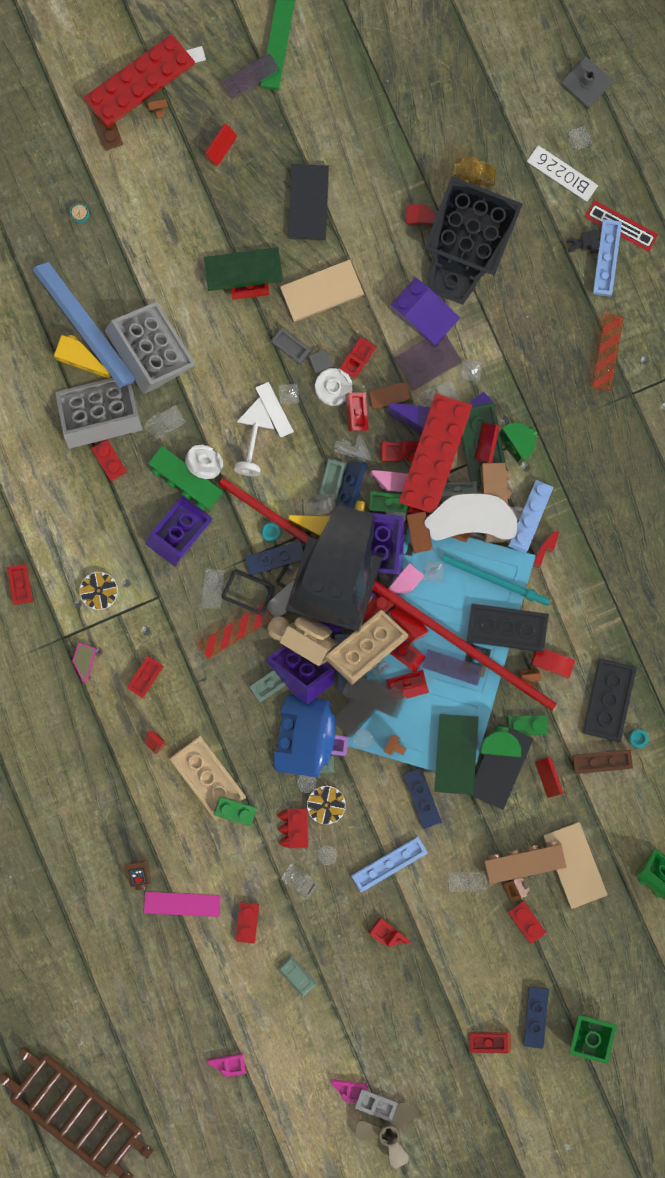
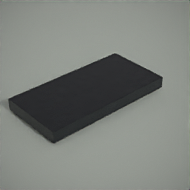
M292 164L288 239L326 240L329 165Z
M472 604L466 642L544 653L549 614Z
M598 659L582 734L621 742L637 667Z
M497 723V726L506 727L504 725ZM509 728L508 733L518 740L521 746V757L484 754L475 775L474 795H470L502 810L505 808L534 739Z

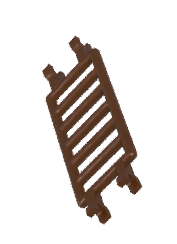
M24 1047L18 1056L33 1066L25 1079L19 1084L6 1072L0 1077V1083L14 1092L10 1097V1101L103 1177H108L113 1172L119 1178H133L134 1175L121 1167L119 1162L131 1147H134L146 1159L150 1157L153 1149L138 1139L142 1134V1130L50 1055L44 1054L39 1059L28 1048ZM47 1063L55 1072L32 1102L27 1105L20 1099V1096ZM63 1076L71 1084L43 1118L35 1109L59 1078ZM78 1088L86 1096L61 1129L58 1130L50 1122ZM93 1100L101 1109L74 1143L66 1134ZM109 1113L117 1121L89 1155L81 1147L106 1114ZM124 1125L132 1134L109 1164L104 1167L97 1161V1158Z

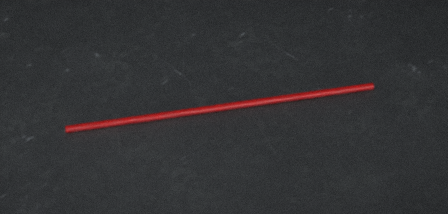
M223 477L219 482V486L304 544L307 543L308 537H311ZM378 581L375 582L373 588L375 592L541 705L553 711L557 705L556 702Z

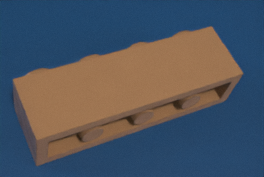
M483 463L480 468L482 494L499 497L508 505L510 487H507L506 480H509V469H506L505 463ZM484 533V543L508 542L509 540L499 539Z
M557 841L545 843L546 846L538 848V845L526 847L527 851L519 852L518 849L507 851L508 855L500 856L499 853L488 855L489 859H485V865L490 884L567 868L562 844H557Z

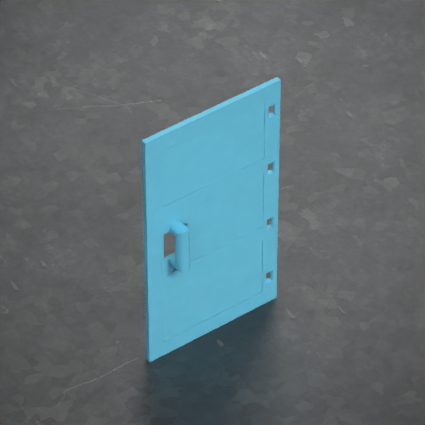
M408 527L404 541L402 571L410 563L424 575V578L409 594L398 593V596L465 641H467L472 604L516 610L521 609L524 596L441 560L445 554L523 588H527L536 555L525 554L518 550L492 543H484V541L470 537L467 542L448 537L442 540H433L431 538L433 550L414 553L413 551L412 556L406 555L408 545H412ZM400 574L394 575L392 584ZM425 626L429 632L423 638L410 645L426 656V659L417 671H424L429 693L392 702L386 680L409 674L413 671L391 654H388L381 660L379 670L373 668L365 674L347 735L349 737L348 746L436 772L440 714L479 717L477 763L481 743L484 739L501 677L487 667L484 677H480L482 664L474 658L471 660L468 673L462 672L466 653ZM469 643L475 645V648L484 654L487 649H490V658L504 667L509 648ZM359 714L365 716L362 727L356 726ZM392 734L401 739L399 745L407 748L404 755L395 751L393 756L384 752Z

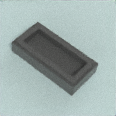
M283 327L279 329L270 341L272 345L299 365L302 364L312 351Z

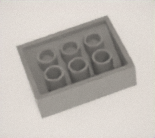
M158 302L111 320L104 330L122 361L136 378L135 382L143 394L159 388L196 365Z
M112 377L55 392L63 435L69 449L143 430L132 384L119 387Z

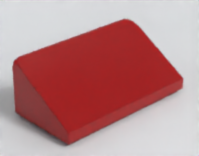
M227 123L223 124L205 151L206 160L216 166L220 164L237 138L236 133Z
M482 424L475 458L477 461L492 462L499 425Z
M423 670L386 680L392 702L429 693Z
M547 757L536 761L535 764L546 796L550 798L563 794L564 792L552 758Z

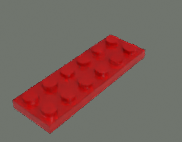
M170 34L84 96V101L108 128L194 66L195 61L177 39Z
M435 392L399 503L429 513H433L438 508L472 404Z

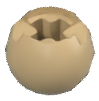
M281 616L272 618L267 628L269 636L274 640L280 641L282 638L281 632L285 626L290 625L289 621Z

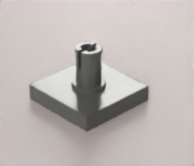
M586 56L561 82V86L588 110L614 81Z

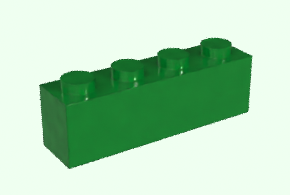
M163 446L148 463L149 467H151L150 472L158 478L160 475L166 479L165 483L173 489L175 487L180 489V494L187 500L192 498L196 501L195 505L202 511L208 510L211 512L224 495L222 490L207 479L199 478L192 474L182 460Z

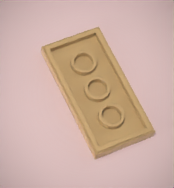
M350 260L280 286L294 322L364 295Z
M380 610L362 625L360 632H353L329 652L325 659L353 685L408 638V634L385 612Z
M201 736L197 737L169 759L215 821L220 818L213 814L219 796L240 802L246 798L245 794Z
M580 822L543 835L545 843L557 841V844H562L567 868L558 869L556 872L571 909L607 896Z

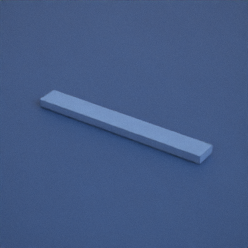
M47 262L35 266L33 272L119 387L133 383L136 380L134 375L50 263Z

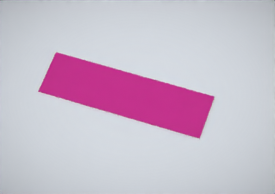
M145 892L144 913L220 917L221 895Z

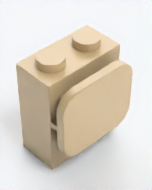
M304 616L297 618L289 626H285L281 632V644L318 666L327 662L325 656L339 645V642L329 637L332 633L331 629L315 619Z

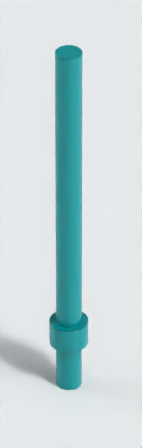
M444 554L442 557V562L525 596V599L531 602L536 601L546 606L550 603L551 599L537 594V591L531 588L528 590Z

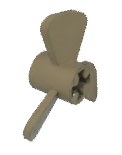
M401 1102L397 1105L392 1122L383 1123L378 1127L360 1120L356 1124L355 1136L358 1139L380 1137L381 1143L388 1146L391 1167L397 1169L407 1164L409 1160L408 1154L398 1142V1130L415 1118V1112L406 1103ZM391 1128L392 1133L395 1135L393 1138L388 1136L386 1139L384 1137L385 1131Z

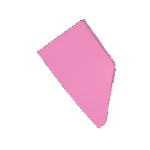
M370 471V475L374 476L382 490L402 493L408 474Z
M409 563L390 586L389 590L395 594H409L424 578V575Z

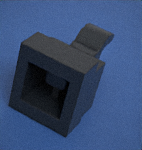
M597 230L582 232L581 240L568 238L566 243L574 244L573 248H568V252L571 253L581 247L582 251L590 250V254L598 253L599 251Z

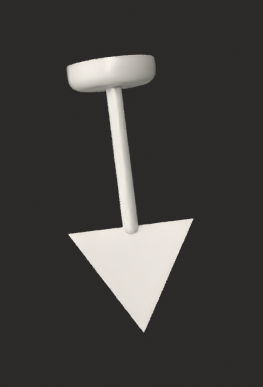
M260 397L237 421V423L253 425L247 461L237 462L234 466L235 472L246 476H259L261 472L257 464L251 463L257 428L263 427L274 430L269 414Z

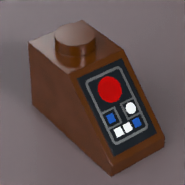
M149 860L125 864L130 887H135L136 890L147 889V885L151 884Z

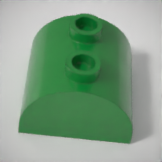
M511 423L503 427L500 432L502 441L519 466L523 465L534 451L535 437L538 436L532 426L527 427L521 423Z
M496 726L495 731L488 733L484 737L480 753L521 757V746L518 740L508 733V727Z
M654 849L641 864L635 876L641 885H647L652 889L654 896L665 900V856L657 849Z
M578 1014L569 1054L608 1064L617 1025L596 1017Z

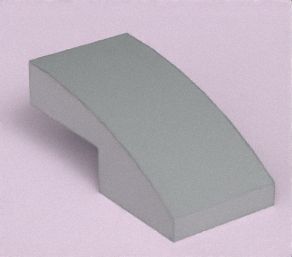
M294 580L269 601L266 609L273 617H282L287 613L285 609Z
M361 1089L355 1109L392 1122L398 1103Z

